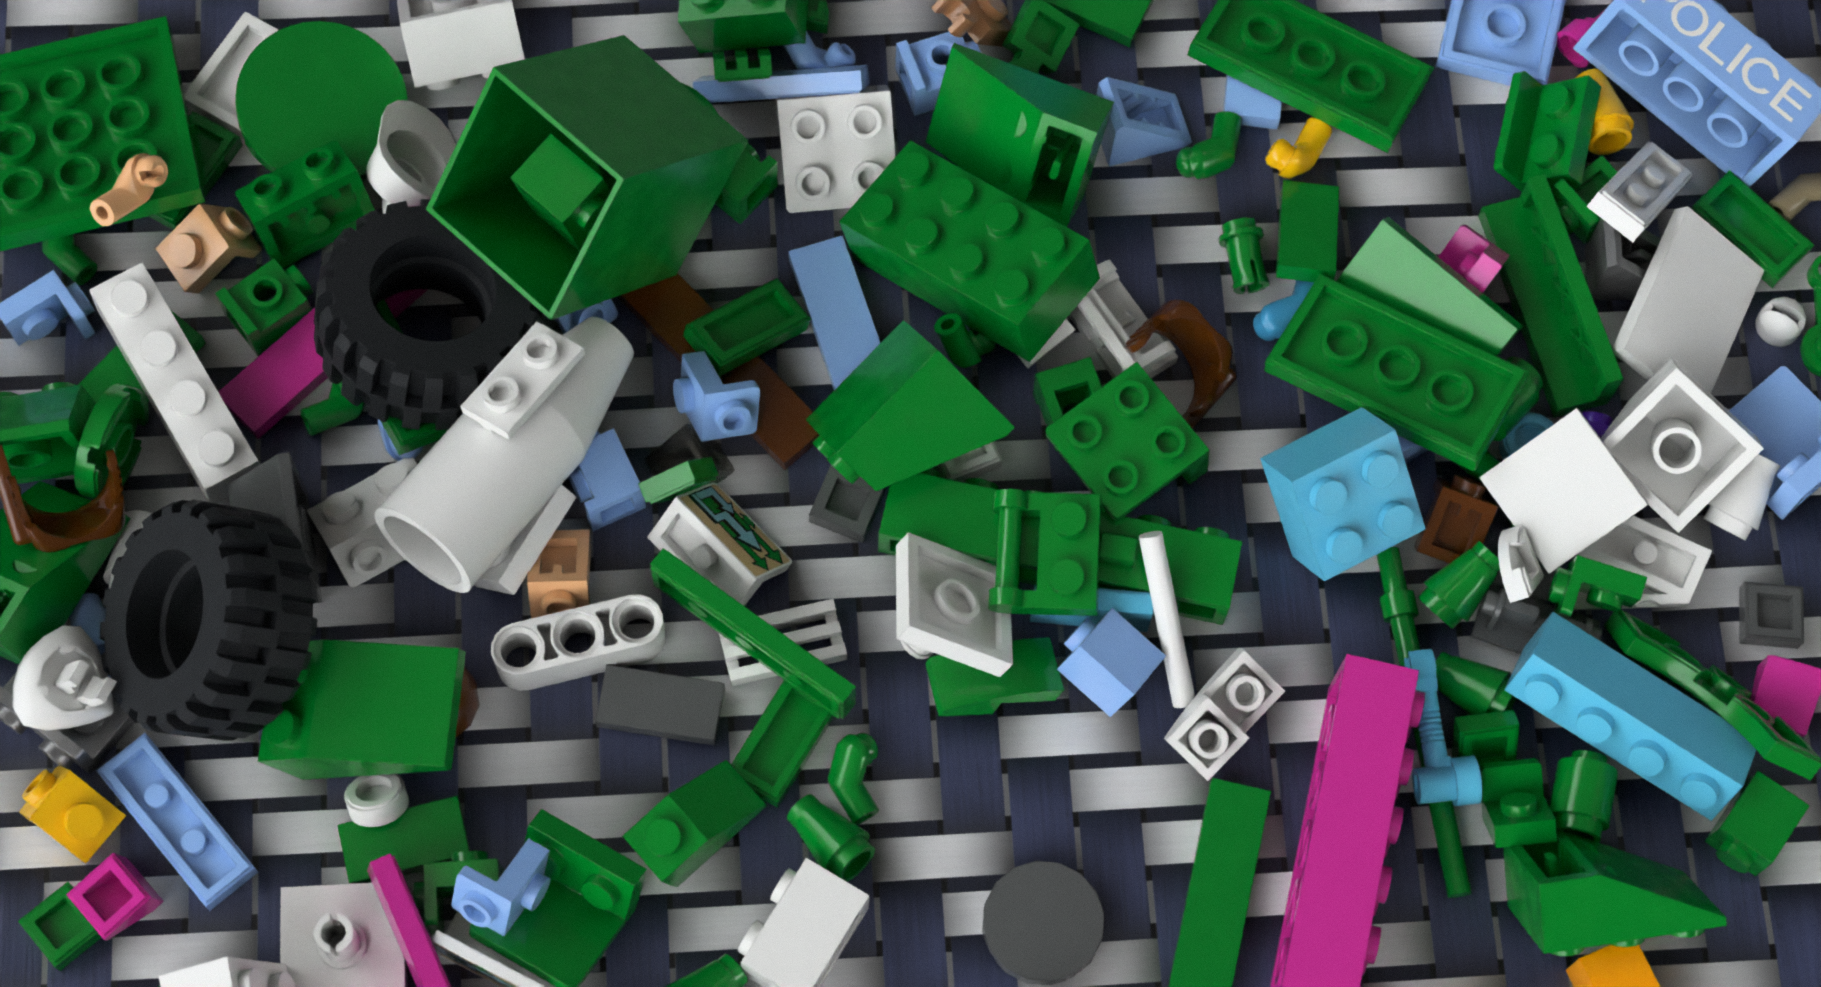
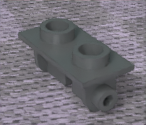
M1491 585L1481 600L1470 637L1521 654L1525 645L1552 611L1554 612L1555 606L1530 597L1510 603L1505 589ZM1574 612L1569 618L1561 616L1600 641L1602 629L1599 628L1600 621Z

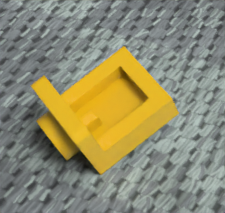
M57 766L52 773L45 769L31 781L22 794V798L26 803L19 811L22 816L37 825L85 864L126 817L124 813L71 770L61 766Z

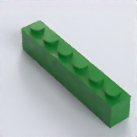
M931 468L890 485L879 530L878 552L896 556V545L909 532L996 566L999 514L993 511L994 492L999 490L998 485L980 478H968L965 482L941 478L942 475ZM1027 490V491H1026V492H1028V493H1045V492L1036 491V490ZM1102 507L1101 533L1103 531L1138 537L1133 567L1100 562L1099 588L1150 593L1139 535L1150 531H1162L1179 616L1223 625L1231 604L1242 541L1229 539L1228 533L1217 528L1198 527L1195 531L1173 527L1169 520L1155 515H1140L1137 519L1124 516L1120 520L1115 521ZM1022 517L1019 582L1037 585L1040 517Z

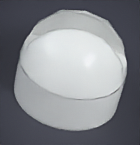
M1785 296L1774 298L1767 302L1758 313L1755 321L1756 330L1766 343L1778 347L1792 344L1804 330L1806 315L1803 306L1795 299Z

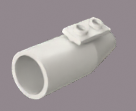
M594 316L587 318L563 335L536 321L460 406L463 414L375 511L376 523L394 549L418 571L439 585L459 593L470 591L583 461L634 357V350L628 339L615 326L604 319Z

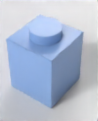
M1112 608L1096 625L1087 617L1069 636L1064 645L1072 652L1057 670L1111 717L1135 695L1166 655Z

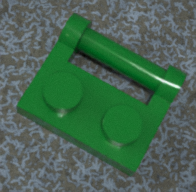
M1000 489L995 491L993 511L999 514L995 587L989 589L988 609L1003 614L1097 616L1102 517L1101 494L1028 493L1019 489ZM1022 517H1040L1036 591L1019 589Z

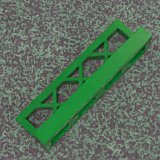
M1546 175L1530 177L1520 197L1483 206L1478 217L1486 239L1510 255L1499 270L1516 319L1523 325L1520 330L1534 367L1542 378L1543 391L1553 418L1568 415L1576 408L1583 411L1608 404L1624 378Z

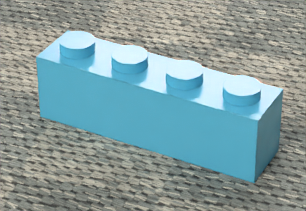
M1553 611L1523 648L1504 689L1512 696L1710 821L1716 817L1744 786L1756 753V749L1725 719Z

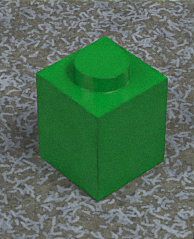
M1756 771L1745 781L1744 786L1732 798L1704 842L1717 850V858L1726 866L1740 873L1750 872L1756 877L1774 862L1810 805L1760 771Z

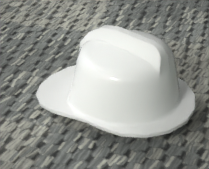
M397 100L386 106L381 116L378 143L366 167L368 181L382 197V213H386V207L389 204L406 201L408 207L420 206L422 199L430 200L456 147L451 132L440 118L426 107L412 101Z

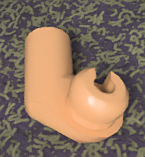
M140 153L128 159L112 189L93 200L90 204V211L95 221L102 226H110L145 204L153 194L155 187L161 186L167 179L168 167L165 161L160 156Z

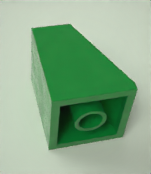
M904 320L806 419L819 434L812 444L827 458V461L852 485L861 477L875 491L1001 439L1015 428L938 349Z

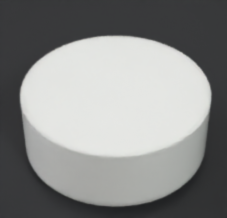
M398 774L359 776L349 784L344 793V800L351 820L357 825L364 827H378L389 824L398 819L409 805V797L404 781Z

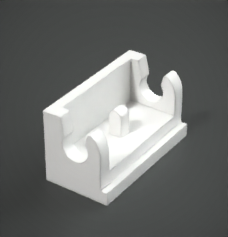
M1111 260L1098 264L1097 268L1100 279L1068 317L1113 379L1135 362L1139 363L1150 378L1177 363L1178 356L1174 352L1176 350L1169 340L1164 342L1157 333H1152L1147 343L1134 353H1130L1125 348L1127 340L1130 339L1129 337L1148 319L1120 282L1119 275L1116 273L1117 268Z

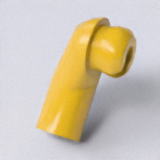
M1309 118L1293 146L1285 139H1277L1273 143L1265 157L1266 164L1271 168L1277 169L1279 171L1278 175L1285 179L1308 172L1315 165L1333 132L1332 128L1319 119Z

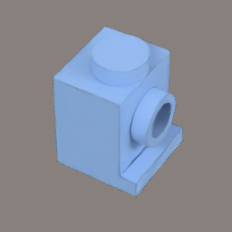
M946 32L908 44L907 40L896 43L895 70L914 116L935 109L947 66L943 64L948 62L952 45L956 43L980 52L978 45L974 41L965 43L963 37H955L950 32Z
M614 428L602 434L597 431L583 461L568 477L580 503L584 502L587 520L592 531H596L646 508L644 497L638 485L640 481Z

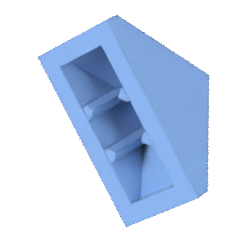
M1106 77L1098 83L1096 96L1114 102L1101 142L1109 167L1181 149L1192 143L1176 94L1111 77Z

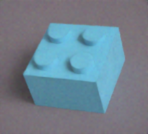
M1363 407L1260 458L1292 556L1323 581L1426 529L1396 430Z

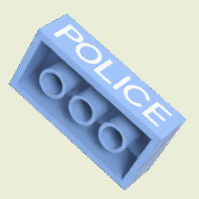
M1613 0L1573 47L1576 52L1725 173L1730 170L1748 187L1755 183L1800 140L1821 113V88L1810 76L1795 68L1773 50L1766 40L1752 33L1731 16L1724 6L1714 0Z

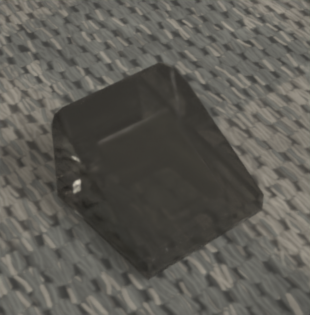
M685 424L645 458L655 475L688 460L712 457L719 474L716 477L717 480L713 482L719 483L735 471L716 440L701 442L692 424Z

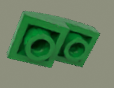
M1050 637L1012 640L1013 665L1001 677L941 655L930 657L925 665L938 716L993 714L1001 703L1055 701L1064 691L1060 672L1057 670L1058 665Z

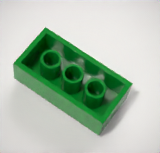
M911 140L839 221L854 260L944 313L958 314L965 325L1028 362L1035 357L1100 279L1089 239Z

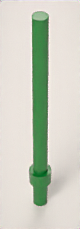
M1390 547L1376 555L1384 595L1379 600L1384 622L1391 623L1399 666L1404 667V658H1409L1408 651L1420 650L1414 618L1419 616L1414 591L1407 588L1399 548ZM1420 726L1417 728L1412 727L1420 767H1425L1422 743L1420 741L1421 737L1419 735L1421 732L1418 729ZM1452 801L1428 803L1448 898H1457L1470 895L1472 891Z

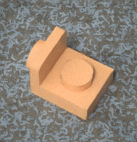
M590 529L555 530L533 567L527 573L531 618L591 604L589 593Z

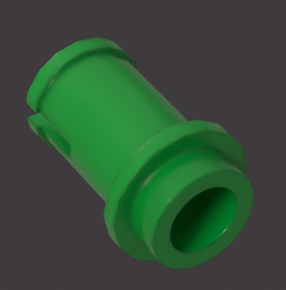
M1238 218L1222 225L1223 234L1219 236L1218 241L1219 245L1225 247L1233 280V292L1244 294L1245 286L1248 287V293L1258 292L1267 288L1270 282L1266 275L1259 241L1264 236L1263 229L1256 226L1255 219Z

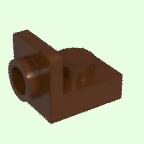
M1454 474L1452 482L1436 477L1432 487L1436 494L1424 521L1426 529L1419 533L1414 545L1417 552L1447 563L1452 562L1469 548L1471 549L1478 541L1484 542L1498 508L1493 499L1485 495L1487 488L1483 483L1460 474Z

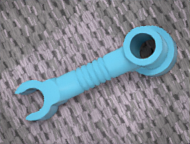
M1433 650L1408 651L1409 658H1404V667L1419 670L1416 690L1425 692L1424 707L1418 725L1420 726L1418 729L1421 732L1419 735L1421 737L1420 741L1422 743L1425 767L1414 768L1412 772L1417 804L1452 801L1454 806L1480 804L1482 801V780L1476 757L1471 755L1451 758L1447 753L1446 742L1444 741L1445 736L1443 735L1444 731L1442 730L1443 725L1441 724L1442 719L1439 713L1438 683Z

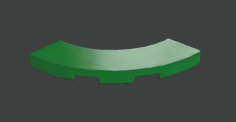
M1623 610L1612 613L1604 626L1625 655L1669 678L1713 709L1744 736L1763 759L1811 781L1821 767V758L1781 717L1776 716L1773 719L1767 711L1749 699L1752 694L1749 690L1714 664L1709 669L1705 668L1695 657L1678 647L1680 642Z

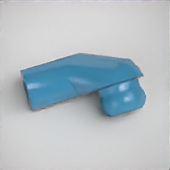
M1296 280L1292 296L1264 306L1253 320V328L1257 336L1265 341L1279 339L1314 282Z

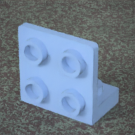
M1780 366L1729 410L1757 436L1764 448L1759 454L1780 465L1774 477L1766 504L1781 520L1786 518L1821 487V401L1786 366Z

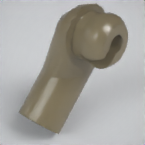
M1821 172L1798 175L1768 205L1788 222L1791 221L1810 202L1821 201Z

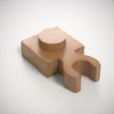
M937 0L931 7L935 13H941L951 20L953 24L948 28V31L953 36L961 38L967 32L973 41L979 45L1003 47L1002 44L1012 27V24L1005 17L1008 14V9L1002 0Z

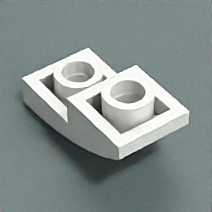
M1239 647L1196 694L1172 725L1164 739L1198 773L1209 781L1249 739L1245 733L1282 696L1285 690L1245 650Z

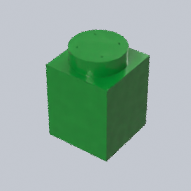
M625 35L493 67L426 210L544 315L553 320L676 276L749 140L719 116L712 104L701 93L688 85L680 83ZM550 134L555 136L604 178L611 190L580 252L531 210L510 178Z

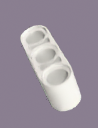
M637 594L531 618L502 627L495 634L491 643V656L501 681L509 688L518 691L532 690L605 672L606 665L619 667L636 665L655 658L663 650L666 642L663 614L659 605L654 600ZM634 619H645L654 625L652 631L640 639H632L622 633L624 626ZM576 633H587L595 638L593 645L582 653H573L564 648L566 640ZM518 647H529L536 651L534 659L523 667L508 665L505 662L508 654Z

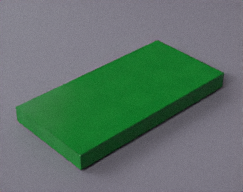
M1218 0L1192 40L1187 56L1386 153L1389 152L1434 70V67L1296 0Z
M1319 274L1267 357L1264 369L1265 372L1350 413L1363 407L1393 427L1398 436L1474 472L1527 383L1530 372L1322 274Z

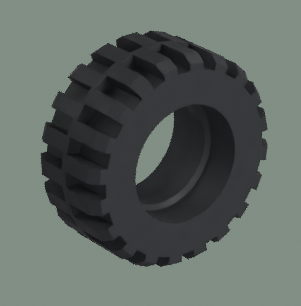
M422 199L420 206L408 207L406 201L389 204L386 207L385 214L379 215L374 210L358 218L356 221V231L351 227L344 229L334 240L333 250L324 256L320 267L319 282H317L314 315L316 353L323 358L322 368L330 382L334 384L342 382L341 395L354 406H359L362 402L369 406L368 415L383 422H387L389 416L402 420L403 428L419 430L420 423L435 424V430H446L463 414L460 406L536 321L542 324L543 313L426 210L430 200ZM406 290H437L450 294L468 305L478 316L482 324L469 334L447 341L420 340L407 336L391 327L376 310V305L379 301Z
M196 499L173 502L152 513L142 521L143 528L132 532L125 542L127 550L124 556L118 557L111 571L114 575L111 589H106L103 606H107L105 622H100V639L105 641V653L101 654L103 670L116 681L111 693L121 703L120 707L135 723H139L146 730L156 733L224 741L246 738L263 729L264 725L274 721L284 711L282 703L294 697L301 685L297 681L299 674L308 668L312 655L308 651L311 635L316 636L318 621L317 618L313 617V604L318 602L317 586L310 581L309 577L313 568L309 556L303 550H300L302 543L279 518L271 514Z

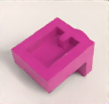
M1461 225L1438 257L1483 293L1510 255L1469 226Z

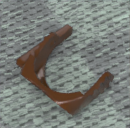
M1171 300L1164 303L1129 337L1130 339L1127 340L1125 348L1130 353L1138 351L1147 343L1152 333L1165 336L1179 347L1191 367L1194 379V395L1187 411L1182 417L1194 429L1237 378L1236 372L1230 366L1233 359V349L1228 340L1209 324L1193 304L1184 300Z
M0 444V497L14 543L17 545L32 543L36 549L42 552H56L75 544L93 539L107 538L120 532L125 525V504L122 493V477L114 450L105 451L109 473L106 484L100 494L91 502L76 510L54 513L39 510L22 498L21 488L17 484L15 475H11L2 445Z

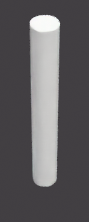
M1150 531L1139 535V541L1161 650L1166 655L1163 660L1173 707L1186 708L1195 697L1163 533L1162 531Z

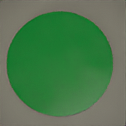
M311 21L280 29L264 39L252 51L239 74L236 86L235 110L238 125L245 139L246 146L258 162L270 172L304 156L305 153L314 148L321 147L331 141H337L357 169L361 180L367 178L366 167L378 143L381 116L386 106L397 100L408 101L403 76L398 66L378 42L363 32L343 24Z

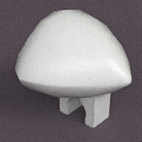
M61 626L42 637L24 655L18 666L13 683L12 707L23 726L47 731L87 725L113 714L114 703L111 691L116 681L110 678L103 670L99 649L82 627Z

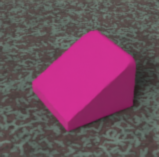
M1768 655L1757 666L1750 700L1761 706L1773 719L1776 716L1781 717L1800 736L1804 737L1807 735L1821 693V668L1775 655Z
M112 853L66 894L106 941L154 911L164 902L136 867L126 857L116 853Z

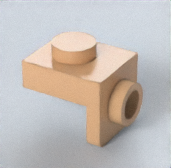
M198 204L155 248L184 292L200 293L235 256L254 258L262 250L251 234L253 230L251 223L240 211L232 207Z

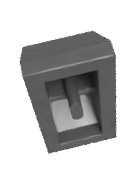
M1601 218L1585 246L1587 285L1593 300H1634L1661 238L1644 230L1634 242H1631Z

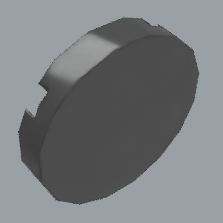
M1034 861L1011 869L994 884L984 904L982 934L989 952L1005 973L1028 984L1053 985L1075 976L1091 963L1103 939L1104 912L1097 891L1081 873L1061 863Z

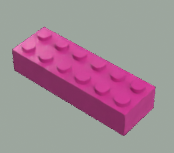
M1346 654L1328 688L1270 987H1363L1360 984L1367 964H1374L1381 938V927L1373 926L1372 920L1377 912L1379 903L1385 904L1392 879V867L1384 866L1383 861L1387 856L1390 844L1395 845L1398 840L1403 820V808L1395 807L1394 803L1397 800L1401 785L1406 786L1408 784L1414 760V750L1405 748V744L1408 742L1412 727L1417 728L1419 725L1425 701V692L1416 690L1419 670Z

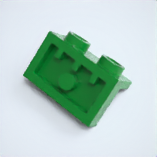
M1526 71L1514 73L1506 100L1499 142L1495 151L1494 170L1521 192L1530 177L1542 174L1546 175L1551 189L1561 179H1564L1570 187L1581 185L1601 86L1589 75L1541 85Z
M331 141L321 147L314 148L305 153L304 156L279 169L259 176L252 183L235 192L269 259L272 260L274 258L282 268L334 242L344 229L351 227L356 230L357 219L375 210L357 169L337 141Z

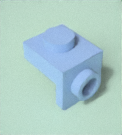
M705 351L682 354L681 378L675 379L673 383L674 401L678 412L681 414L686 413L701 442L755 433L757 430L760 388L756 381L749 380L723 384Z
M528 838L497 882L469 866H464L456 877L451 906L460 912L471 924L478 927H487L505 936L525 908L534 911L545 896L551 881L549 877L544 875L550 850Z

